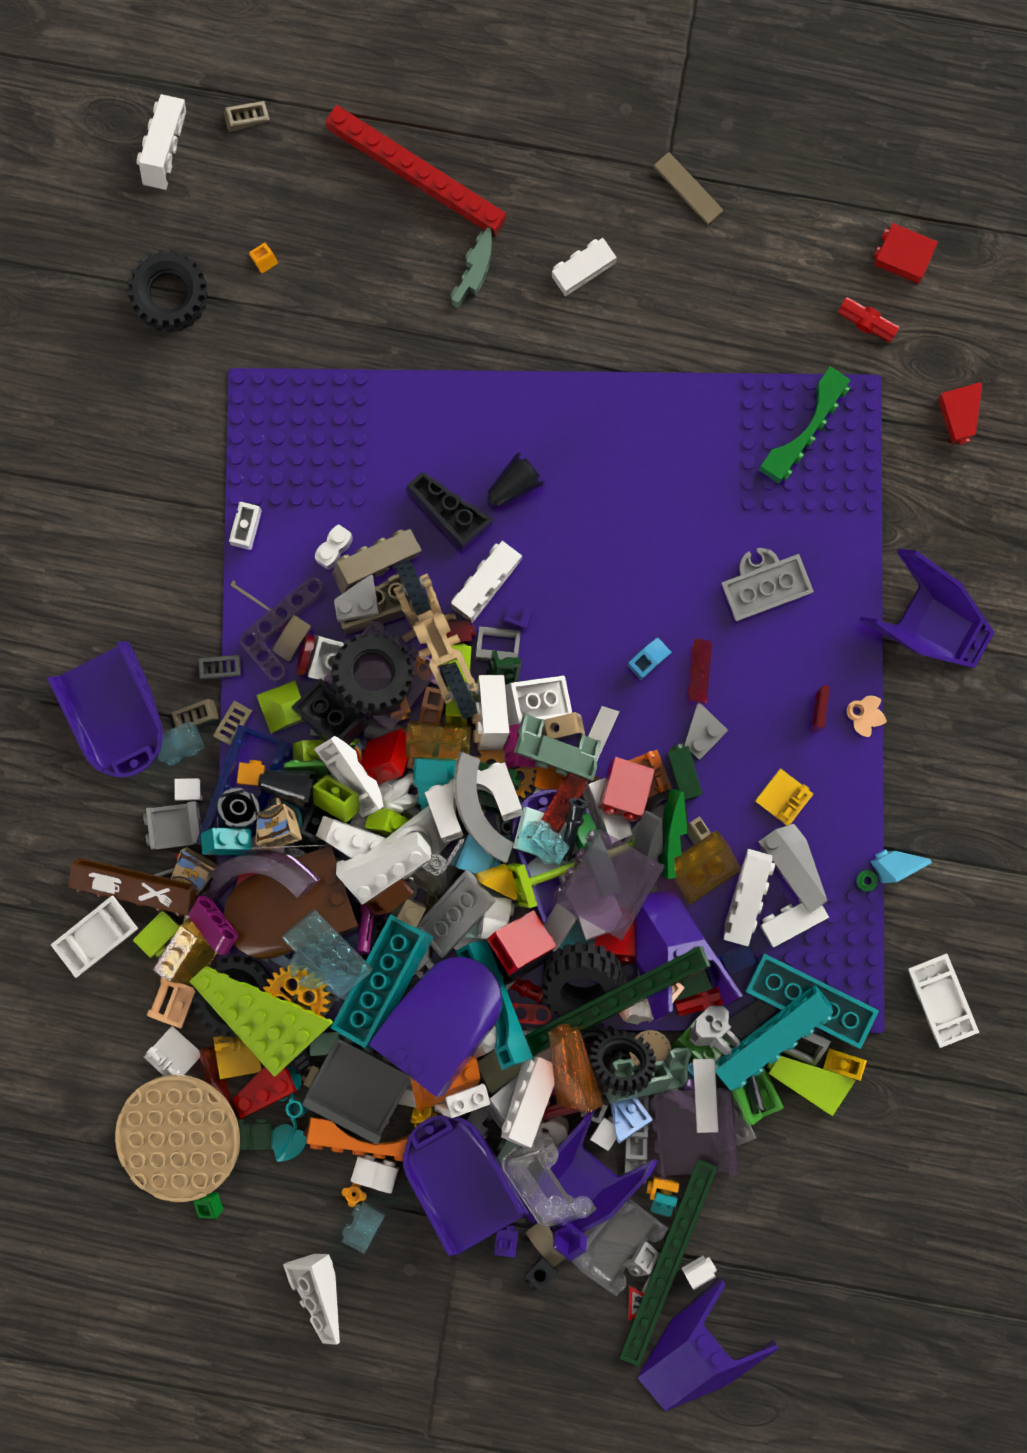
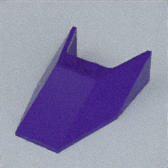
M898 549L897 554L918 584L916 593L898 624L894 625L866 617H860L859 621L919 655L975 668L995 632L958 580L918 551Z
M673 889L635 897V961L640 976L698 946H702L708 961H710L724 1007L742 997L741 992ZM672 986L647 998L654 1022L661 1020L673 1011Z
M595 1108L588 1110L546 1161L530 1203L529 1214L526 1215V1218L534 1225L540 1220H545L553 1234L567 1223H571L581 1232H585L612 1218L650 1177L658 1162L653 1159L619 1176L584 1148L583 1142Z
M721 1277L671 1319L637 1377L665 1411L728 1386L779 1349L772 1339L760 1351L734 1360L705 1328L704 1322L726 1285Z

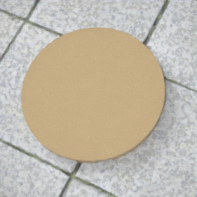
M166 1075L145 1083L130 1095L118 1116L115 1143L122 1167L125 1168L131 1177L130 1179L140 1189L161 1200L188 1202L213 1192L230 1175L239 1154L240 1132L233 1109L225 1097L213 1086L192 1076Z

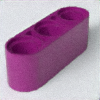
M199 896L189 911L188 916L212 949L218 954L225 955L238 938V934L210 898Z

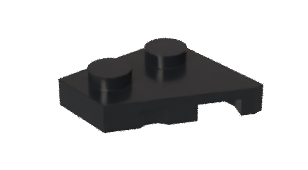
M756 1000L728 1019V1024L731 1026L730 1031L744 1040L770 1020L777 1010L760 1000Z

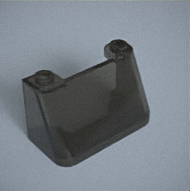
M458 809L456 810V815L463 836L456 839L458 844L446 860L438 854H432L431 859L416 869L409 878V880L437 899H440L465 872V870L456 867L469 834L460 818Z

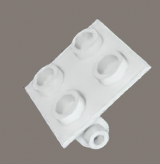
M171 1026L160 1040L146 1052L147 1054L144 1058L163 1076L185 1075L203 1053Z

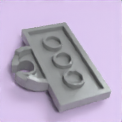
M756 548V554L762 559V562L758 565L751 562L750 551L744 555L739 566L740 576L721 583L736 622L814 593L799 554L779 561L776 554L770 549Z

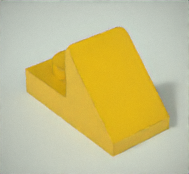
M829 1048L823 1069L861 1081L867 1060Z

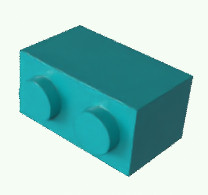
M211 828L201 833L202 855H242L252 850L249 849L252 848L251 830Z

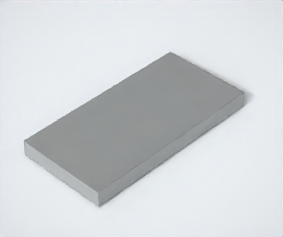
M466 870L421 919L417 927L434 936L430 945L441 958H444L496 900L469 870Z

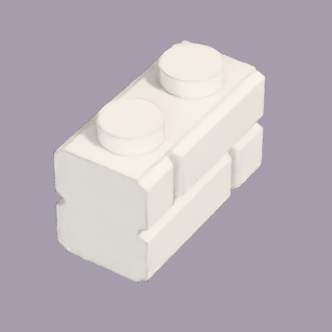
M239 502L238 513L235 516L229 542L232 546L252 550L262 510L259 506Z

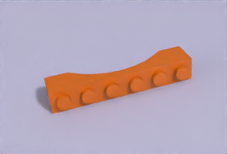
M310 1116L306 1143L310 1144V1148L322 1150L323 1146L331 1147V1151L343 1153L344 1149L352 1150V1154L364 1156L365 1152L373 1153V1157L385 1159L386 1155L394 1156L396 1161H403V1153L405 1152L409 1135L395 1141L375 1144L348 1135L329 1119Z

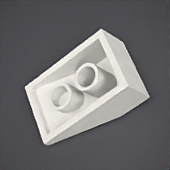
M565 676L514 682L505 685L509 726L520 724L523 713H528L533 717L544 720L572 713Z

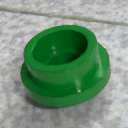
M865 870L858 874L856 883L861 890L871 891L877 886L878 879L874 872ZM865 877H869L871 879V883L869 885H866L864 883Z

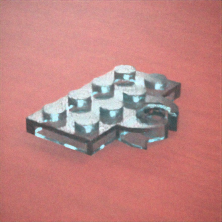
M315 909L282 935V939L295 951L289 967L292 978L296 977L300 969L309 971L308 976L300 978L298 984L301 986L315 989L326 983L339 997H342L372 972V967Z

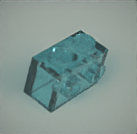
M188 721L163 733V743L158 755L159 760L168 765H175L181 761L180 759L186 756H194L198 754L199 750L205 748L197 725Z
M543 820L527 821L517 838L543 863L560 864L570 848L564 842V838L554 833L550 829L551 826Z
M363 1202L361 1206L357 1204L351 1215L355 1217L352 1224L347 1223L341 1233L344 1236L342 1242L365 1254L386 1213L366 1202Z

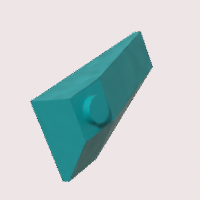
M450 756L414 758L413 782L414 786H417L419 794L417 801L418 804H421L422 810L429 806L425 795L429 788L435 785L443 786L454 779L457 758Z

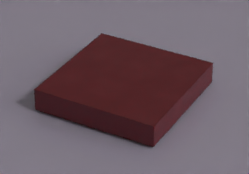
M822 685L816 691L812 731L820 732L825 728L830 686Z

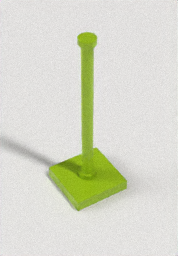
M635 838L626 844L607 850L609 858L631 851ZM581 859L529 878L524 864L511 863L506 865L512 870L518 896L516 899L517 905L526 908L538 906L532 886L587 867L585 860Z

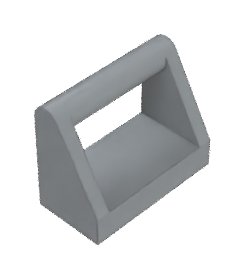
M479 626L476 660L488 661L491 658L492 651H494L482 649L483 635L516 638L514 652L497 651L499 660L506 657H518L521 631Z
M817 1030L806 1038L802 1037L819 1045L814 1056L795 1048L789 1051L786 1049L783 1053L815 1066L831 1042L828 1035Z

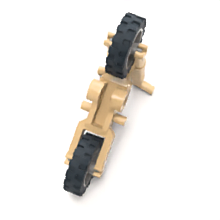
M409 558L394 564L403 586L400 585L393 589L409 626L413 628L402 636L404 641L407 643L417 636L420 644H427V648L418 652L421 659L432 655L429 666L440 688L445 704L454 699L463 720L477 714L478 711L470 691L474 692L478 688L461 651L451 647L459 643L460 639L457 634L449 638L446 636L451 631L447 622L457 621L455 613L447 615L442 613L428 574L418 578ZM406 596H408L412 605L409 606ZM455 660L458 661L459 666H460V668H461V670H462V672H463V674H464V677H465V679H466L467 682L464 681V679H463V677H462V674H461V672H460V670H459V668H458L456 662H453V661H455ZM439 667H442L441 671L449 687V690H447L445 683L440 675V672L438 670Z

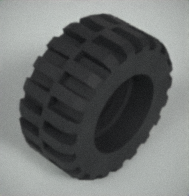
M576 942L575 945H564L563 949H557L553 952V955L551 954L543 967V999L547 1007L552 1012L555 1011V1014L559 1017L623 985V968L619 959L615 958V954L610 950L606 951L605 947L601 945L594 946V943L590 942L588 944ZM575 978H589L597 981L598 984L587 988H580L567 982Z

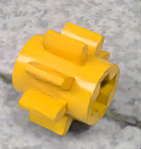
M432 1107L421 1111L413 1108L410 1122L414 1123L416 1128L424 1120L438 1114L434 1113Z

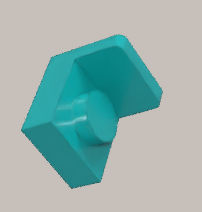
M656 1191L651 1212L670 1217L673 1207H676L678 1198L674 1195Z

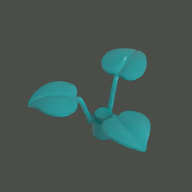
M287 1066L295 1087L299 1091L302 1084L301 1075L296 1074L290 1066ZM293 1094L289 1095V1103L286 1105V1113L291 1117L293 1127L289 1124H282L276 1127L272 1133L271 1142L277 1162L293 1159L303 1151L306 1145V1137L303 1135L304 1131L297 1130L296 1118H301L305 1115L306 1110L310 1109L302 1106L301 1101H294ZM287 1096V1097H285V1098H283V1099H281V1100H279V1101H285V1100L288 1099L289 1096Z

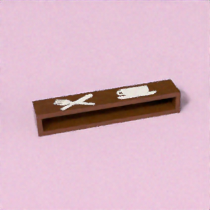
M78 858L71 864L68 885L69 888H73L77 892H90L98 897H111L113 895L119 902H133L136 906L140 907L150 906L154 907L157 911L174 912L178 916L188 915L195 903L197 885L83 858Z

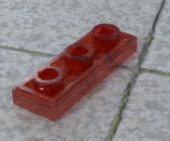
M694 639L692 647L693 659L690 668L691 681L688 689L689 701L707 703L712 651L711 641Z
M570 773L567 774L540 820V827L559 834L565 824V816L569 813V800L580 798L588 784L586 779Z
M215 1046L200 1049L199 1054L205 1081L218 1090L230 1106L233 1107L227 1078L220 1079Z

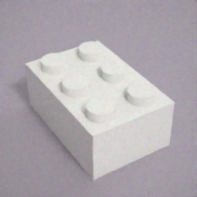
M479 675L476 682L478 690L470 692L478 711L477 714L471 716L472 724H475L476 728L473 731V742L477 743V750H502L509 735L504 675Z

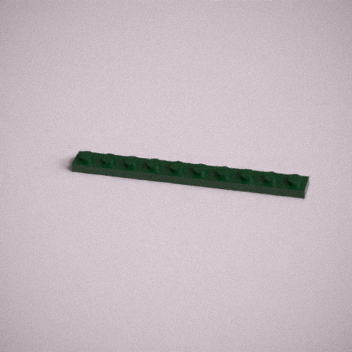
M698 946L525 1035L532 1056L534 1057L710 967L703 947Z
M697 1158L619 1355L621 1360L638 1367L640 1366L718 1168L716 1165Z

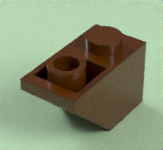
M401 878L364 904L375 916L387 914L411 897L414 891L409 887L408 882Z

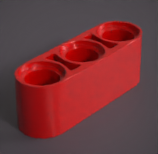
M512 1003L514 1010L518 1007H523L527 1011L525 1018L518 1019L519 1023L546 1024L551 1019V1011L547 1006ZM545 1009L548 1012V1017L544 1021L538 1020L535 1015L537 1010Z

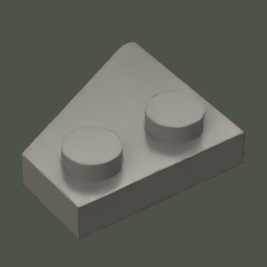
M373 575L367 576L334 600L338 622L379 615Z
M698 703L684 747L689 746L690 753L700 760L728 729L703 705Z

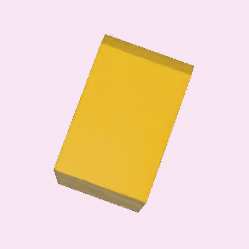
M505 864L476 873V879L483 885L515 901L518 898L512 870Z

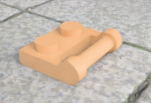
M162 976L160 988L151 1010H148L147 1016L182 1029L195 996V990L191 986ZM171 986L174 987V990L163 1015L159 1011L168 987Z

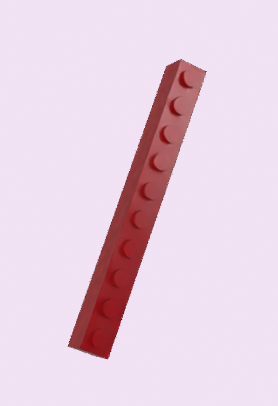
M337 104L325 120L327 130L483 230L489 227L492 236L496 237L505 224L506 213Z

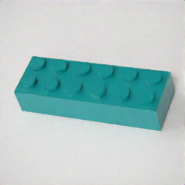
M390 914L331 1028L360 1046L375 1050L369 1043L398 1006L434 936Z
M764 953L761 954L744 992L783 1010L816 985L831 1003L833 1009L832 1018L823 1025L821 1023L818 1024L816 1028L856 1048H862L879 1010Z
M814 985L742 1040L737 1047H733L729 1055H723L716 1060L715 1072L730 1091L735 1088L737 1090L742 1088L747 1083L746 1079L752 1075L754 1077L759 1075L764 1070L763 1066L769 1062L771 1064L776 1062L781 1057L780 1053L786 1049L788 1051L793 1049L798 1044L797 1040L803 1036L805 1038L810 1036L815 1031L814 1027L821 1023L823 1025L832 1018L831 1014H833L831 1003L819 988Z

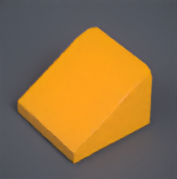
M266 243L261 244L248 253L261 273L278 264L275 255Z

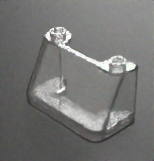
M535 1137L531 1148L518 1145L503 1158L502 1169L540 1225L551 1227L588 1217L596 1210L592 1201L585 1196H578L574 1199L573 1196L567 1195L550 1169L558 1160L557 1148L551 1140Z
M629 1198L612 1218L583 1232L587 1235L586 1252L572 1260V1262L580 1271L617 1297L626 1286V1276L623 1272L627 1267L623 1265L624 1261L632 1259L640 1242H647L648 1239L651 1242L660 1241L669 1228L632 1198Z

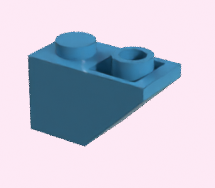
M657 637L640 651L627 666L642 681L672 652Z

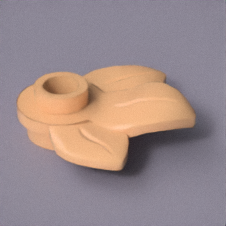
M866 696L861 701H853L847 706L846 713L853 721L854 729L864 737L871 736V727L880 726L887 722L884 714L877 709L881 703L880 698ZM855 707L860 709L859 715L853 713Z

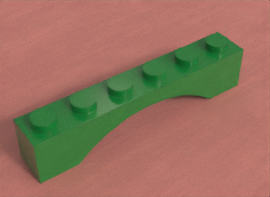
M831 366L816 387V410L810 425L792 442L772 449L760 466V472L778 484L782 479L785 481L793 472L790 469L793 463L798 464L804 456L802 453L804 447L807 446L809 448L816 437L813 434L817 429L819 431L823 429L827 423V420H825L827 414H833L839 404L836 403L840 396L844 398L850 390L848 386L849 378Z

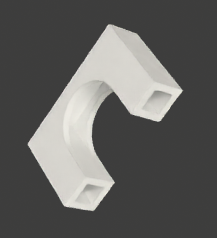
M505 762L502 764L494 763L483 771L478 770L477 790H484L495 798L504 822L524 814ZM455 779L450 780L448 784L443 786H432L429 788V791L425 792L444 844L464 837L456 815Z

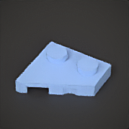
M637 1098L610 1103L616 1138L619 1144L653 1120Z

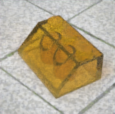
M409 720L406 735V756L457 759L459 752L470 755L472 724Z
M716 830L684 851L682 856L674 858L676 878L672 879L691 905L739 873L741 867L728 843Z
M188 918L180 925L153 970L169 982L192 985L189 981L204 967L210 965L217 952L212 949L191 919Z

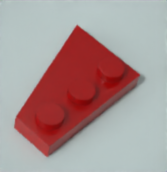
M287 1066L275 1077L264 1067L232 1100L240 1119H244L297 1092V1089Z

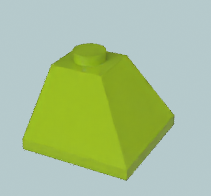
M296 681L256 695L271 734L304 722L291 708L302 697Z

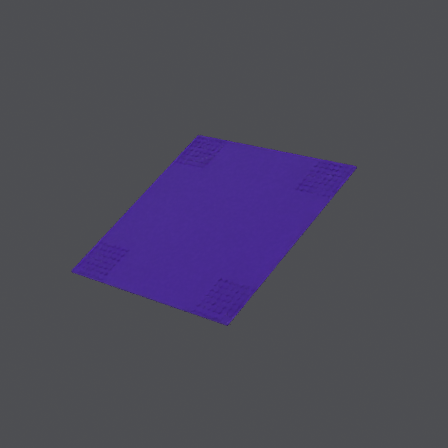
M231 368L228 373L222 656L240 655L241 676L221 679L220 723L234 701L251 709L252 713L233 747L220 741L219 798L225 791L231 788H242L256 797L259 803V811H264L269 805V800L276 797L261 791V787L237 784L239 762L249 763V760L262 761V765L267 767L266 770H284V763L294 760L293 743L303 740H322L320 737L310 735L311 728L305 722L271 734L256 696L292 681H296L300 694L303 696L319 680L308 677V668L303 676L295 674L301 647L290 662L272 651L282 634L281 629L289 623L294 615L312 627L310 634H308L311 636L317 635L340 642H345L347 639L350 641L356 634L363 636L368 631H371L372 635H378L379 632L384 633L383 637L388 639L392 636L395 638L394 642L398 645L402 643L404 652L406 654L409 653L411 665L419 653L418 651L428 647L426 643L420 644L417 636L407 643L404 641L402 636L413 629L409 626L406 616L345 636L341 622L337 621L334 600L342 595L331 574L334 567L331 570H327L317 563L315 559L317 549L327 541L330 531L335 526L341 525L351 532L353 537L350 547L341 553L340 557L347 554L350 557L356 554V551L361 547L367 546L369 548L374 546V542L381 538L387 540L393 537L392 534L398 530L403 529L406 531L411 529L422 550L418 557L410 560L418 578L428 574L442 613L444 615L455 613L457 621H465L466 619L452 609V599L464 588L470 576L473 577L478 571L477 567L479 564L489 558L491 555L489 552L496 543L499 545L503 541L522 555V560L474 622L470 623V626H475L476 638H472V643L466 645L471 646L470 674L474 678L475 683L479 675H487L486 670L489 669L488 661L476 660L479 626L520 630L518 657H520L522 665L518 682L565 676L572 713L577 712L581 714L585 736L587 737L602 706L620 711L597 761L595 776L599 777V780L606 778L609 763L614 757L628 761L647 752L658 750L671 787L675 789L666 754L672 746L683 744L684 747L697 704L703 705L728 729L700 760L691 754L703 795L699 798L685 801L688 814L687 824L700 816L711 834L693 845L687 834L680 835L682 856L674 858L676 878L667 879L660 876L658 867L656 891L674 890L741 992L742 997L739 1000L724 1007L729 1011L728 1019L756 1000H760L744 992V989L761 954L764 953L879 1010L869 1033L884 1032V883H881L877 876V886L871 891L861 890L856 883L857 876L862 871L869 870L876 874L870 861L876 858V853L884 850L883 725L871 727V736L864 737L856 732L853 721L846 713L847 706L851 702L861 701L866 696L880 698L881 703L877 709L883 713V634L859 621L860 617H866L883 622L881 376L843 374L850 379L848 384L850 390L844 398L841 396L836 401L839 404L833 414H827L825 417L827 423L821 431L817 429L813 434L816 437L809 448L807 446L804 447L802 450L804 456L798 464L793 463L790 468L793 472L786 481L782 479L778 484L760 472L759 468L772 449L792 442L810 425L816 410V387L824 374ZM520 452L522 455L519 457L522 460L526 458L540 474L538 480L540 482L544 480L545 484L502 507L498 505L494 507L487 499L489 496L487 491L514 455ZM421 472H424L445 486L453 494L455 493L468 504L478 508L486 516L488 515L493 518L492 525L463 551H460L407 494V484ZM239 502L259 506L262 510L252 550L232 546L229 542L235 516L238 513ZM756 548L770 549L776 554L779 561L799 554L814 593L736 622L721 583L740 576L739 566L744 555L750 551L751 562L758 565L762 562V559L756 554ZM389 566V570L379 577H374L373 575L374 585L379 586L391 576L397 575L396 568L393 569L392 566ZM234 580L236 582V586H238L239 588H241L242 590H244L245 592L259 600L261 603L266 605L269 609L275 612L283 620H281L280 618H278L277 616H275L274 614H272L271 612H269L268 610L254 602L252 599H250L249 597H247L246 595L232 587L230 584ZM510 603L523 608L525 606L533 608L526 631L503 623V617ZM483 635L482 649L514 652L516 638ZM658 637L672 653L641 681L627 665L640 651ZM231 661V672H235L234 661ZM223 662L224 673L227 672L226 662ZM440 667V672H441L442 679H443V681H444V683H445L446 688H448V685H447V683H446V680H445V678H444V676H443V673H442V671H441V668H442V667ZM412 675V683L406 694L411 710L408 718L396 722V719L391 720L390 714L401 710L400 708L396 709L395 706L394 710L385 711L387 715L377 719L409 727V732H412V742L415 739L426 686L440 689L428 681L421 680V677ZM392 677L356 679L355 681L366 690L377 691L387 686ZM326 682L330 687H332V682ZM822 685L830 686L825 728L820 732L812 731L816 691ZM446 704L432 757L438 756L442 731H447ZM855 707L853 713L859 715L860 709ZM235 708L234 712L244 717L245 713ZM233 716L230 717V720L238 724L241 722V720ZM469 717L467 731H459V733L463 734L460 752L473 757H481L482 755L477 750V743L473 742V731L476 730L475 724H472L471 717ZM227 723L226 727L233 731L236 730V727ZM559 725L555 726V732L559 731ZM223 730L222 734L231 738L232 734ZM364 731L356 738L360 739V743L364 748H366L368 741L371 740L364 738ZM579 736L559 741L576 747ZM408 760L403 775L401 777H403L409 771L407 769ZM495 760L487 761V764L491 765L497 763ZM781 768L800 784L806 785L810 789L809 791L813 793L791 824H795L807 840L827 898V902L822 906L829 918L771 948L759 926L763 924L762 919L771 914L774 916L781 914L780 909L789 904H792L793 907L800 904L799 898L774 867L772 876L768 875L767 882L769 887L766 895L763 894L762 896L763 906L761 913L757 914L755 932L751 935L749 946L724 940V924L747 849L762 852L759 841L775 829L786 826L755 802ZM518 771L519 778H521V782H523L525 779V775L522 772ZM530 785L529 788L532 790V793L525 791V799L533 795L537 787ZM417 787L410 788L407 794H418ZM667 790V791L662 792V793H667V794H669V793H670V790ZM518 796L521 805L525 799L521 796ZM667 800L660 802L655 808L667 803ZM308 802L307 807H311L313 802ZM421 804L417 807L420 812L422 811ZM457 806L456 815L464 837L451 841L445 847L448 853L446 860L449 872L448 886L430 887V889L443 894L465 872V870L457 868L456 864L469 833L460 818ZM298 808L302 812L305 821L308 811ZM487 811L484 816L498 832L495 813ZM641 818L635 822L629 821L631 825V830L641 820ZM256 833L251 834V838L256 836ZM626 838L605 845L606 850L623 845ZM321 840L318 843V845H329L328 843ZM295 842L284 846V856L279 864L308 853L295 847H288L295 844ZM317 846L316 850H319L320 847L325 848L328 846ZM333 847L336 853L334 854L335 857L344 861L350 859ZM217 855V865L221 867L217 871L216 906L223 915L226 902L237 886L239 868L246 865L241 855ZM618 855L610 858L614 871ZM865 877L864 883L866 885H869L871 883V879L869 877ZM412 878L405 880L407 882H413ZM636 886L638 896L650 894ZM345 887L349 901L354 905V902H358L357 898ZM428 888L417 889V895L414 899L422 903ZM512 899V904L515 905L517 902ZM425 910L422 918L429 912L428 910ZM392 913L379 915L384 925ZM356 919V922L359 926L361 919ZM359 930L335 938L336 947L338 943L359 933ZM320 943L289 954L291 958L304 966H309L311 969L321 971L343 969L340 965L338 967L330 961L323 952ZM234 944L225 955L215 952V962L218 959L232 956L244 957L261 964L266 972L270 974L271 979H275L272 974L273 972L281 975L278 968L279 964L273 961L268 963L262 959L247 955ZM453 948L444 958L458 957L456 949ZM432 949V958L435 964L436 959L440 956ZM636 963L623 967V976L627 978L628 982L639 976ZM544 964L519 979L523 981L531 980L532 984L542 988ZM710 964V967H708V971L713 981L714 988L717 987V983ZM356 966V970H351L349 967L346 969L357 976L361 971L358 966ZM428 967L424 970L425 974L429 970ZM231 977L232 979L237 980L239 982H245L247 984H250L243 978ZM292 978L289 981V986L291 989L296 990L298 983ZM575 978L567 982L580 988H587L598 984L597 981L589 978ZM410 981V983H409V985H408V987H407V989H406V991H405L403 997L401 998L400 1002L403 1000V998H404V997L410 992V990L412 989V987H411V981ZM281 987L282 992L290 995L288 992H286V990L283 987ZM509 988L507 991L511 1003L539 1005L535 1000L521 997L519 992ZM279 996V997H278L279 999H281V1000H283V1001L285 1000V998L282 997V996ZM543 999L541 1005L547 1006ZM336 1000L329 1012L324 1016L325 1019H331L334 1022L343 1003ZM762 1001L763 1003L777 1010L774 1016L781 1011L780 1009ZM673 1002V1011L657 1022L652 1020L651 1022L644 1021L639 1024L627 1023L618 1013L600 1023L605 1024L603 1028L605 1030L611 1026L613 1030L686 1031L702 1012L697 1011L684 1016H678ZM523 1007L516 1008L517 1018H525L527 1015L526 1009ZM539 1009L535 1014L536 1018L544 1021L548 1017V1012L545 1009ZM551 1011V1019L548 1023L560 1018L555 1014V1011ZM520 1023L522 1029H526V1026L540 1028L546 1025ZM814 1027L815 1030L820 1031V1032H824V1031H822V1030H820V1029Z

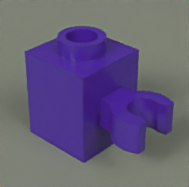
M508 1225L496 1233L494 1255L515 1258L518 1229H514V1225Z

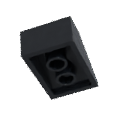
M320 678L291 708L324 742L335 736L347 745H350L369 726L366 716L361 711L359 714L355 713V709L350 706L346 708L344 706L345 702L341 698L338 700L336 697L337 692Z

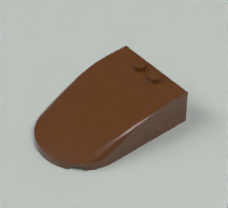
M328 846L283 862L273 869L260 872L241 882L232 891L226 902L224 917L238 934V938L234 942L238 949L255 958L273 959L360 929L344 883L336 875L337 861L333 847Z

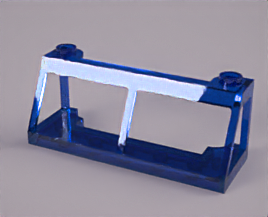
M238 724L196 841L197 845L202 846L201 833L214 828L218 817V799L225 791L234 788L229 786L241 749L244 748L249 736L252 735L278 744L269 770H280L284 760H289L292 749L289 748L290 744L288 742ZM261 791L260 796L254 795L259 803V812L266 809L270 798L269 794ZM257 819L248 828L251 830V838L256 836ZM229 855L242 860L241 855Z

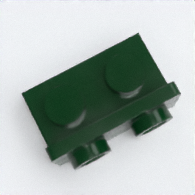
M497 650L492 651L491 658L488 659L489 669L486 670V674L504 675L505 685L518 682L522 665L520 657H506L499 660Z

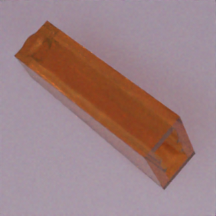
M568 1024L557 1026V1029L549 1032L557 1105L590 1113L603 1106V1101L580 1030L570 1027Z

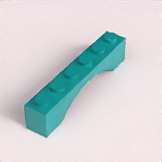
M487 939L469 943L456 950L458 957L471 958L488 967L497 978L501 987L502 1009L499 1019L495 1024L496 1043L494 1048L501 1069L505 1070L532 1059L533 1056Z

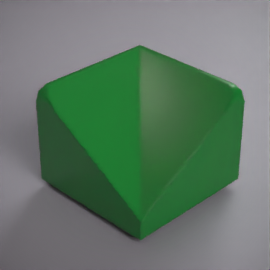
M211 1192L202 1198L193 1200L198 1218L217 1219L223 1211L218 1192Z

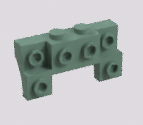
M523 713L517 732L519 737L514 749L515 754L536 762L535 766L548 769L550 767L555 769L554 773L566 776L567 774H572L589 781L594 780L600 740L580 734L577 745L574 747L545 735L541 736L545 720L533 717L528 713Z
M689 1047L674 1048L669 1051L665 1060L655 1062L656 1066L651 1082H649L646 1089L643 1087L642 1092L638 1093L635 1091V1094L630 1096L627 1091L626 1096H621V1091H617L615 1096L611 1095L613 1089L609 1088L608 1092H605L609 1103L684 1088L688 1082L687 1069L691 1056ZM619 1059L612 1063L609 1072L620 1077H630L639 1072L641 1065L635 1066L632 1059Z

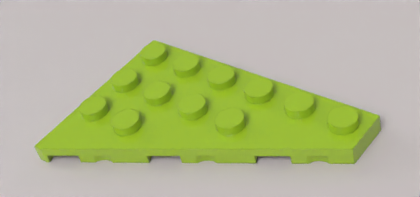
M208 966L204 967L189 981L274 1077L333 1023L331 1019H325L314 1014L315 1012L304 1010L299 1005L276 998L271 993L260 991L257 987L234 980L229 975L218 973L215 969Z

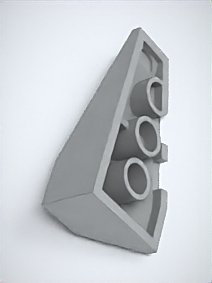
M795 824L775 829L759 841L762 852L772 855V863H775V869L810 914L827 902L807 840Z

